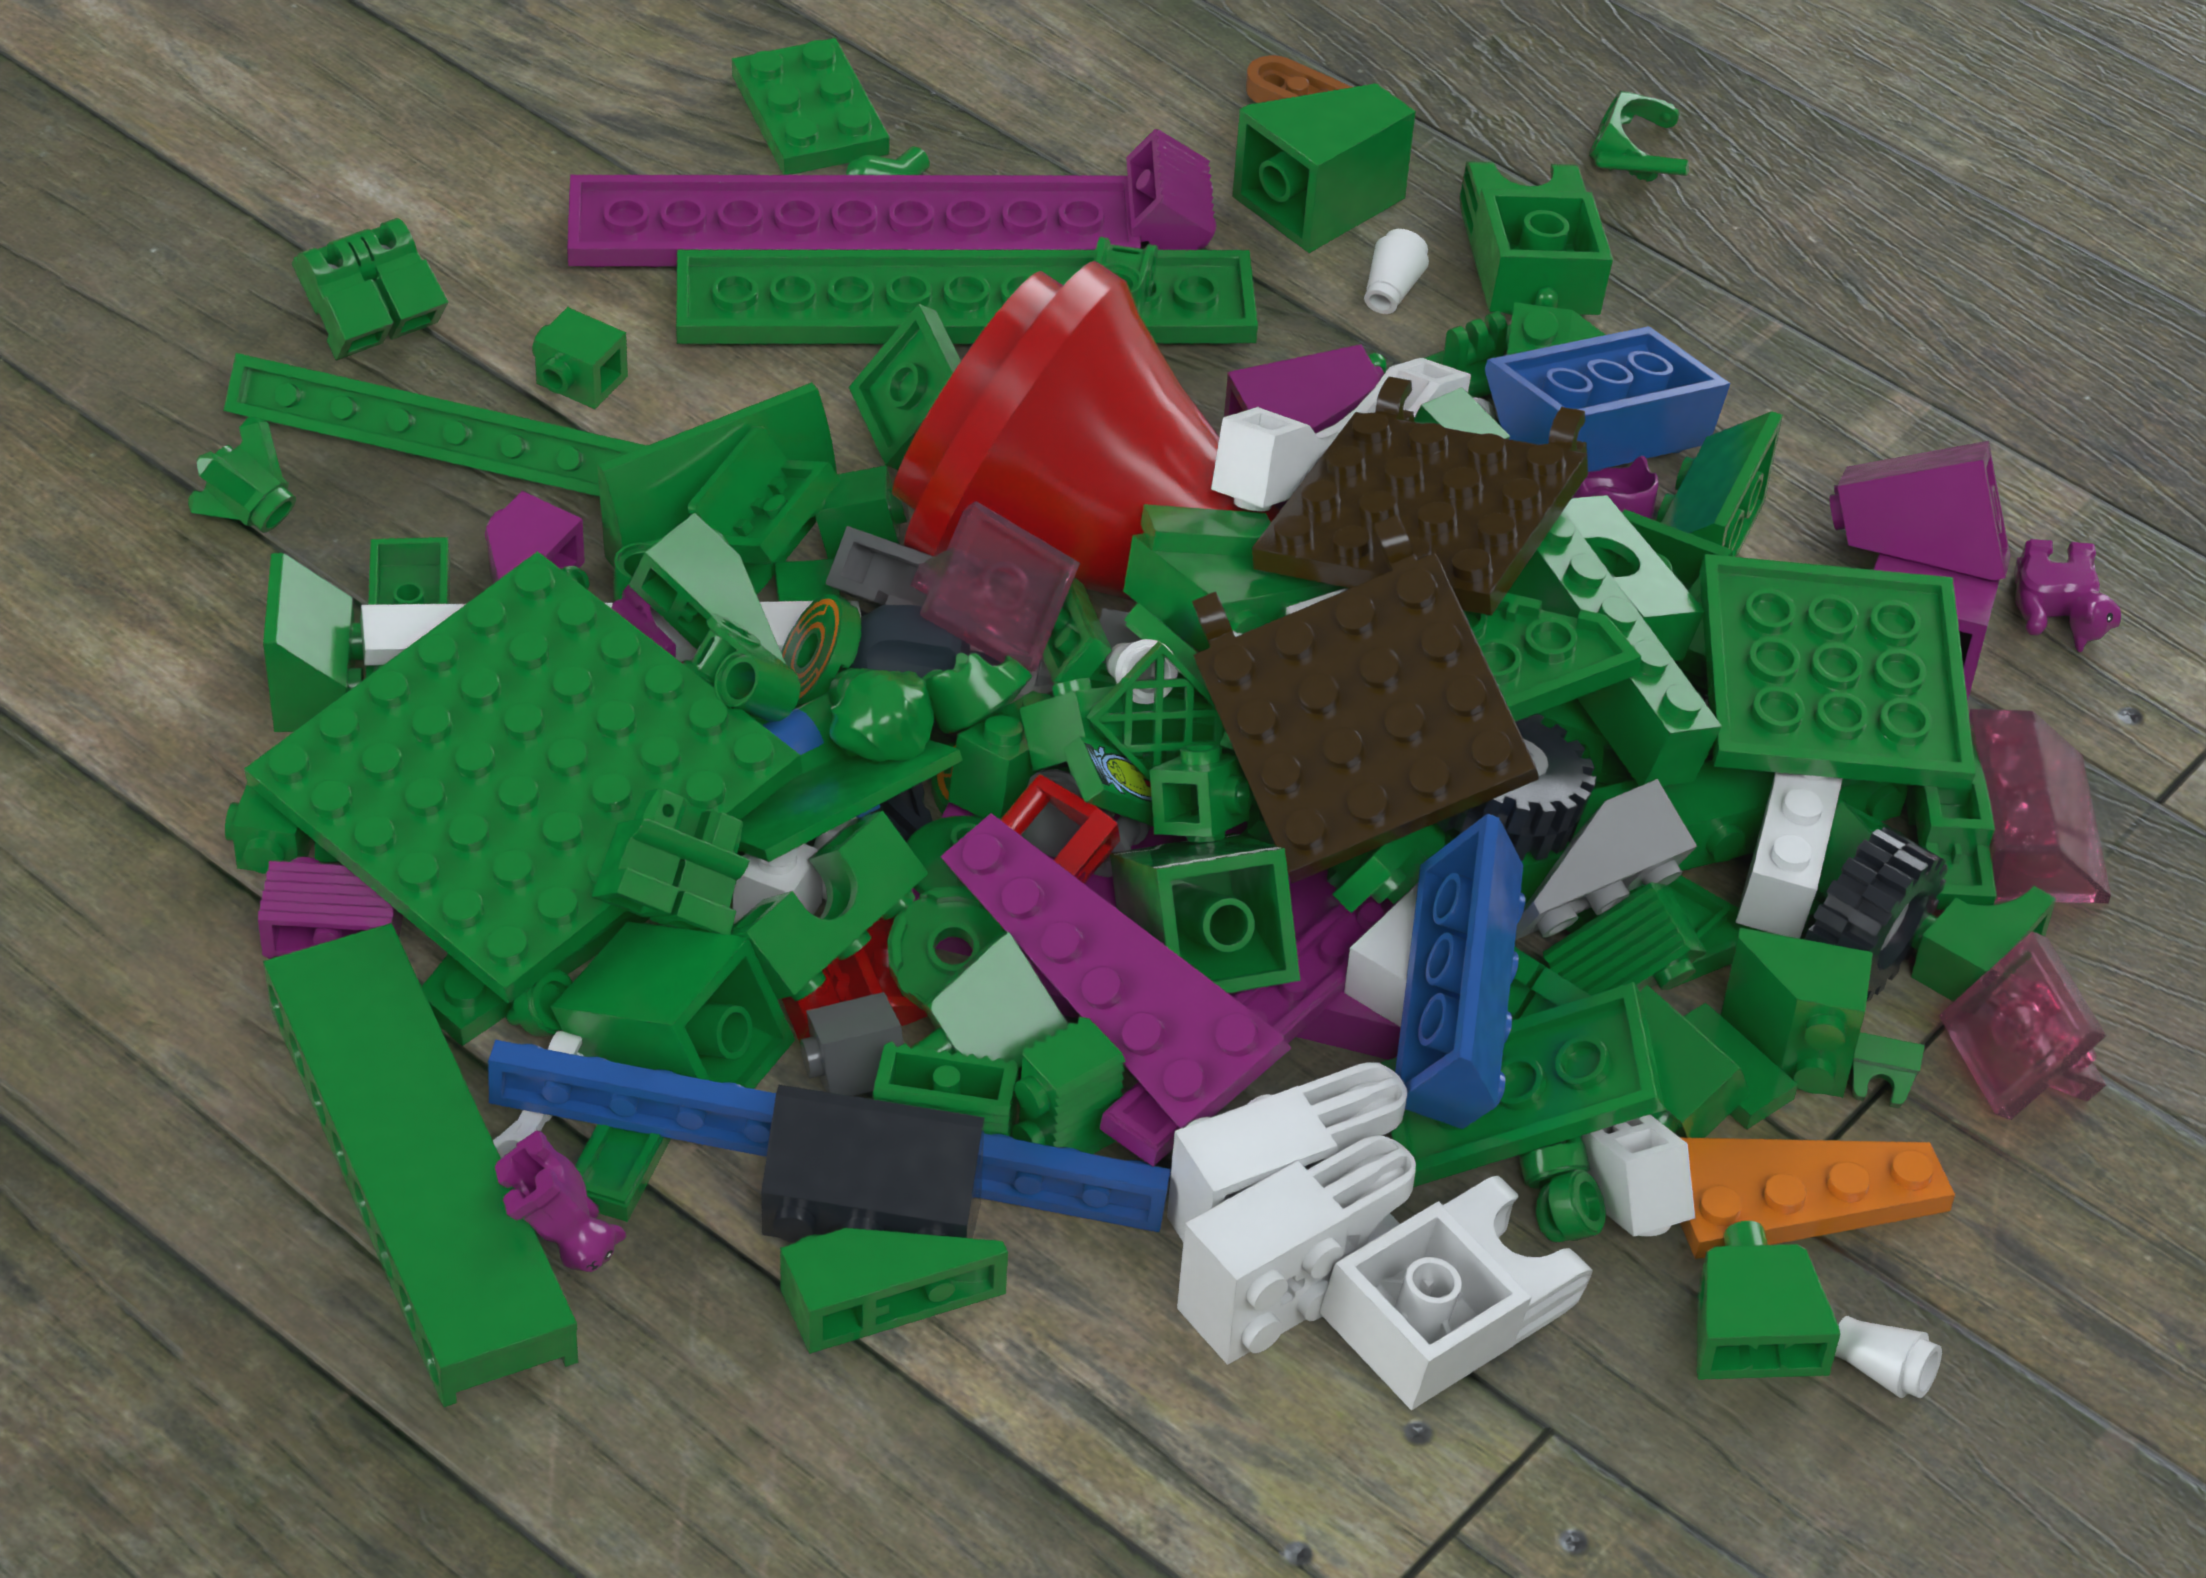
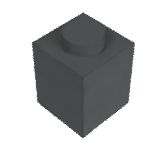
M882 992L807 1010L810 1037L800 1039V1048L809 1079L820 1077L826 1092L854 1096L873 1091L884 1045L891 1041L897 1047L904 1044L901 1024L885 993Z

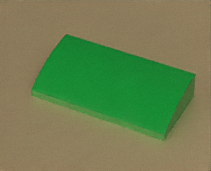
M812 382L598 464L604 554L614 568L616 553L623 546L663 538L691 516L688 511L690 501L753 426L765 427L787 460L826 461L831 464L837 473L830 429L818 388Z

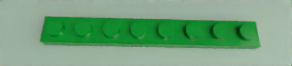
M240 353L235 354L223 411L248 417L255 416L265 421L599 497L597 465L648 446Z

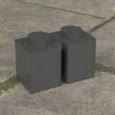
M847 526L825 584L851 597L879 607L882 605H917L966 614L980 577L951 562Z

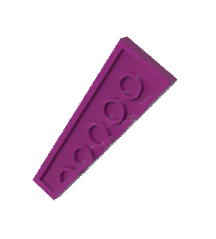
M992 813L941 856L948 867L1006 932H1010L1017 945L1081 1017L1089 1018L1122 1052L1126 1061L1122 1064L1180 1129L1185 1128L1196 1119L1202 1117L1212 1118L1291 1049L1285 1038L1276 1029Z

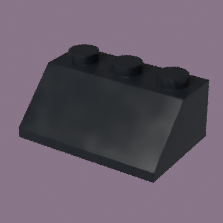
M779 1084L775 1097L761 1191L762 1235L778 1237L787 1242L796 1243L810 1235H824L844 1228L973 1238L981 1206L985 1117Z

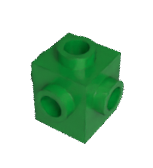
M1194 744L1180 748L1179 757L1150 769L1154 834L1186 836L1187 841L1197 843L1214 842L1224 839L1226 837V830L1249 820V809L1252 804L1253 793L1237 756L1220 754L1219 745Z

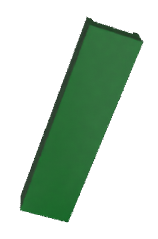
M389 923L263 961L269 1006L443 1408L457 1403V1392L559 1358L562 1359L565 1367L579 1363L576 1319L533 1227L524 1219L514 1220L507 1215L503 1198L509 1191L515 1190V1188L512 1186L506 1188L498 1183L495 1165L501 1157L393 924Z

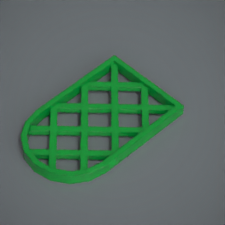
M1159 641L1086 716L1149 781L1150 771L1132 753L1152 752V768L1161 765L1162 751L1180 750L1184 746L1194 744H1215L1220 746L1223 737V724L1208 690ZM1165 658L1184 678L1164 679ZM1155 661V678L1137 680ZM1185 687L1183 710H1163L1164 688ZM1154 688L1153 711L1132 712L1133 689ZM1194 688L1213 708L1193 709ZM1123 695V712L1106 713ZM1214 717L1213 740L1192 741L1193 718ZM1184 718L1183 741L1162 742L1163 719ZM1153 720L1152 743L1131 744L1132 721ZM1123 721L1122 742L1102 722ZM1220 746V754H1222V746Z

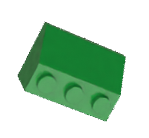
M1771 411L1707 436L1695 459L1688 456L1685 457L1675 484L1677 493L1676 495L1669 493L1665 495L1656 521L1732 549L1733 557H1737L1765 503L1783 415Z

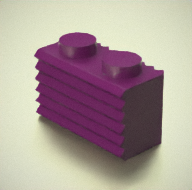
M1154 129L1126 157L1132 236H1140L1141 242L1149 241V244L1157 245L1158 250L1203 249L1212 240L1217 226L1216 219L1213 218L1215 213L1212 210L1214 204L1211 203L1214 197L1212 196L1213 185L1209 181L1212 176L1209 174L1211 169L1208 166L1210 160L1161 130Z
M299 857L291 862L269 861L264 890L262 891V900L260 901V910H258L262 955L268 959L389 923L393 924L398 937H400L403 915L344 865L323 864L310 857Z

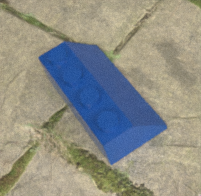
M1649 326L1491 358L1487 360L1485 366V373L1501 427L1510 435V440L1538 445L1548 444L1553 420L1561 407L1585 411L1586 421L1579 431L1577 441L1587 442L1588 472H1597L1604 468L1634 462L1640 456H1644L1647 459L1669 453H1679L1682 450L1702 446L1705 438L1714 433L1731 384Z
M1490 814L1483 816L1420 865L1395 1073L1402 1079L1407 1088L1406 1110L1464 1129L1497 1107L1504 1093L1506 1080L1504 1073L1501 1072L1503 1047L1512 1027V1015L1508 1011L1510 984L1516 975L1519 964L1518 954L1514 951L1516 929L1525 907V896L1521 892L1523 863L1500 819Z

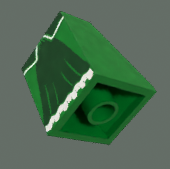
M1231 833L1226 834L1224 839L1214 842L1197 843L1181 841L1110 853L1116 908L1224 991L1232 993L1300 981L1285 848Z

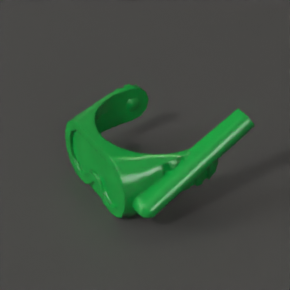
M1620 90L1605 112L1598 128L1599 133L1589 151V156L1595 161L1596 166L1602 169L1625 170L1630 175H1635L1637 179H1643L1646 182L1655 180L1658 174L1687 176L1689 172L1688 160L1647 155L1629 140L1622 128L1623 124H1629L1632 121L1634 115L1651 121L1658 126L1670 128L1677 124L1680 116L1679 110L1673 104H1669L1664 100Z

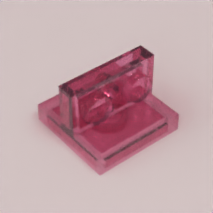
M975 501L963 511L947 550L919 564L910 586L927 595L919 615L1001 663L1004 662L1005 656H1011L1032 673L1038 667L1080 563Z
M2033 931L1938 1015L1992 1110L1998 1116L2012 1120L2048 1087L2088 1102L2106 1086L2093 1063L2097 1059L2093 1048L2106 1037V1034L2049 939Z

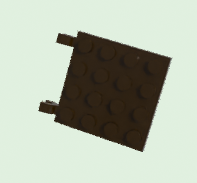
M1388 377L1379 391L1376 411L1374 413L1355 412L1252 547L1254 569L1353 588L1391 571L1381 552L1380 540L1375 532L1374 524L1398 514L1416 559L1419 560L1436 553L1462 610L1492 616L1588 475L1587 442L1577 441L1579 431L1586 421L1585 411L1561 407L1553 420L1548 444H1532L1504 439L1492 433L1477 434L1445 428L1436 423H1415L1414 411L1403 410L1405 400L1412 392L1411 380Z
M1398 514L1374 524L1375 532L1380 540L1381 552L1391 571L1237 637L1233 633L1216 591L1192 601L1202 630L1210 645V648L1194 654V659L1274 844L1285 848L1287 871L1292 884L1539 780L1537 767L1436 553L1419 560L1416 559Z

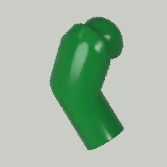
M912 146L896 160L875 155H864L850 162L847 166L846 175H921L929 168L930 161L926 152L919 147Z

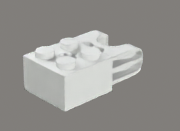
M1362 1063L1274 1095H1261L1251 1100L1247 1105L1212 1118L1202 1117L1196 1119L1185 1128L1176 1130L1174 1134L1167 1218L1181 1240L1184 1241L1186 1222L1297 1160L1308 1170L1364 1138L1385 1135L1396 1129L1402 1122L1406 1106L1407 1088L1404 1082L1393 1070L1380 1063Z
M1382 1135L1370 1136L1354 1143L1308 1170L1297 1160L1186 1222L1177 1309L1227 1365L1249 1352L1259 1353L1266 1350L1282 1333L1304 1320L1315 1321L1323 1317L1319 1311L1335 1263L1400 1224L1390 1212L1402 1205L1409 1198L1413 1190L1416 1167L1414 1157L1403 1145L1393 1139Z
M1493 1176L1484 1180L1444 1205L1439 1201L1334 1265L1319 1313L1410 1410L1415 1409L1566 1313L1579 1302L1592 1275L1593 1270L1570 1248L1561 1249L1543 1257H1525L1512 1252L1502 1244L1499 1237L1507 1230L1512 1206L1519 1196L1499 1176Z

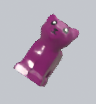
M2030 539L2025 542L2021 557H2017L2014 570V580L2017 585L2015 603L2021 611L2023 618L2027 621L2026 631L2029 635H2040L2047 627V618L2070 616L2069 624L2075 648L2078 652H2082L2088 642L2099 640L2110 629L2119 627L2121 622L2120 607L2110 597L2100 593V583L2094 563L2096 550L2093 543L2071 542L2067 549V562H2052L2048 557L2053 553V541Z
M536 1130L518 1142L516 1148L497 1161L495 1171L498 1183L506 1188L512 1186L516 1189L509 1191L503 1198L507 1215L514 1220L524 1219L546 1241L556 1243L559 1248L561 1261L565 1267L577 1271L593 1272L610 1260L614 1253L615 1245L626 1238V1232L618 1225L597 1219L599 1207L588 1198L581 1174L568 1158L555 1151L541 1131Z

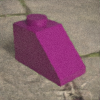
M521 491L504 509L497 510L486 526L485 539L488 546L489 571L492 584L537 551L560 569L566 566L580 568L585 563L583 519L524 491Z

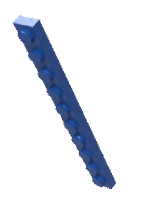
M495 1040L488 1060L490 1104L607 1125L645 1134H661V1137L767 1157L776 1093L745 1088L731 1082L719 1083L678 1075L668 1070H652L610 1062L601 1057H584L547 1050L533 1044H516L501 1040ZM984 1133L981 1198L1160 1233L1171 1169L1153 1167L1137 1160L1125 1161L1084 1153L1070 1147L1058 1148L1016 1140L1002 1134L990 1135Z

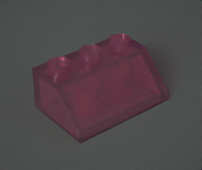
M1970 709L1969 720L1972 743L1985 776L1995 826L1990 843L1997 894L1995 901H2012L2024 895L2033 886H2036L2057 898L2056 902L2109 904L2111 892L2083 755L2034 711Z

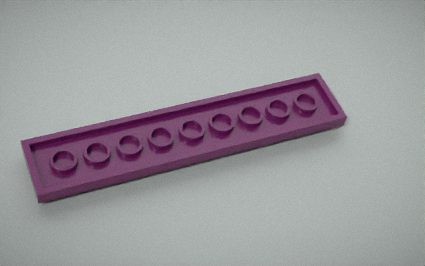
M570 175L567 242L568 266H590L597 268L605 266H648L654 268L677 266V250H1096L1099 237L1109 238L1110 243L1114 245L1141 249L1140 236H1132L1128 176Z

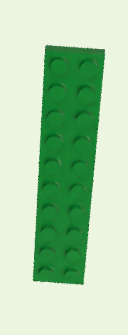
M677 250V344L881 345L889 340L918 304L937 312L952 344H973L1002 305L1031 275L1042 271L1064 286L1083 266L1094 261L1096 250ZM1158 250L1152 292L1149 297L1147 296L1141 317L1154 341L1163 344L1257 343L1258 321L1250 250Z

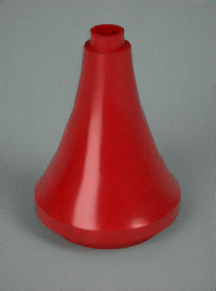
M1096 261L1089 262L1083 266L1064 286L1044 272L1038 271L1031 275L1008 298L970 347L935 400L902 460L892 488V494L915 510L906 531L905 547L951 562L963 569H977L1057 581L1062 574L1068 572L1080 581L1085 589L1131 601L1135 600L1123 592L1132 537L1133 535L1144 533L1141 527L1144 504L1266 513L1270 522L1274 520L1280 509L1275 504L1271 505V509L1267 511L1243 509L1234 504V497L1211 489L1219 435L1178 382L1140 317L1127 281Z

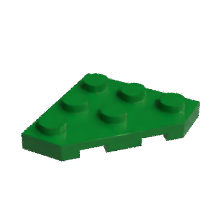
M1510 593L1505 595L1492 616L1463 610L1515 722L1639 675L1642 656L1607 615L1580 609L1578 618L1541 610L1542 600Z

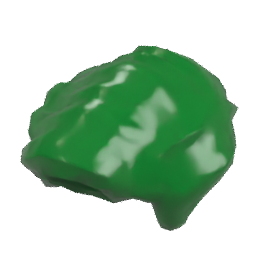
M850 668L840 672L833 679L828 690L833 716L829 735L832 741L848 757L858 755L876 762L886 760L903 761L912 760L924 752L925 745L930 740L931 729L934 723V711L932 708L934 704L927 690L926 681L918 677L916 672Z

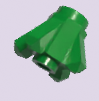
M252 416L248 417L239 427L242 438L239 446L233 449L230 445H226L215 454L210 451L196 459L198 475L206 481V486L203 491L192 492L188 498V506L193 514L238 519L246 526H256L262 533H266L274 529L286 518L295 505L296 497L287 490L289 483L282 477L268 422Z

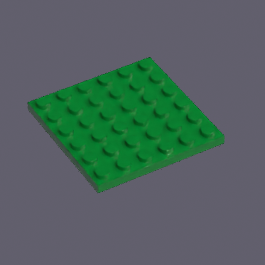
M538 551L244 768L247 783L253 790L508 1004L626 911L591 896L618 822L634 820L636 811L646 791L659 788L684 797L688 802L679 831L694 837L702 812L712 810L741 820L802 771L799 753L742 709L727 707L716 697L714 687ZM722 694V697L725 699V701L729 703L725 696Z

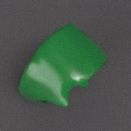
M958 653L953 670H933L926 674L923 679L926 681L927 690L934 704L932 708L938 727L943 733L951 734L967 730L975 724L999 714L1007 705L1014 701L1025 685L1031 680L1032 675L1019 661L1009 655L1005 656L1002 664L992 666L976 653H972L969 656L964 653Z

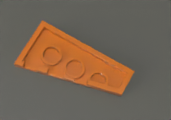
M1680 1137L1688 1144L1695 1219L1681 1222L1680 1225L1695 1259L1704 1258L1706 1252L1713 1247L1725 1246L1723 1237L1725 1230L1730 1225L1740 1221L1760 1223L1764 1227L1767 1244L1774 1245L1950 1212L1955 1193L1930 1142Z

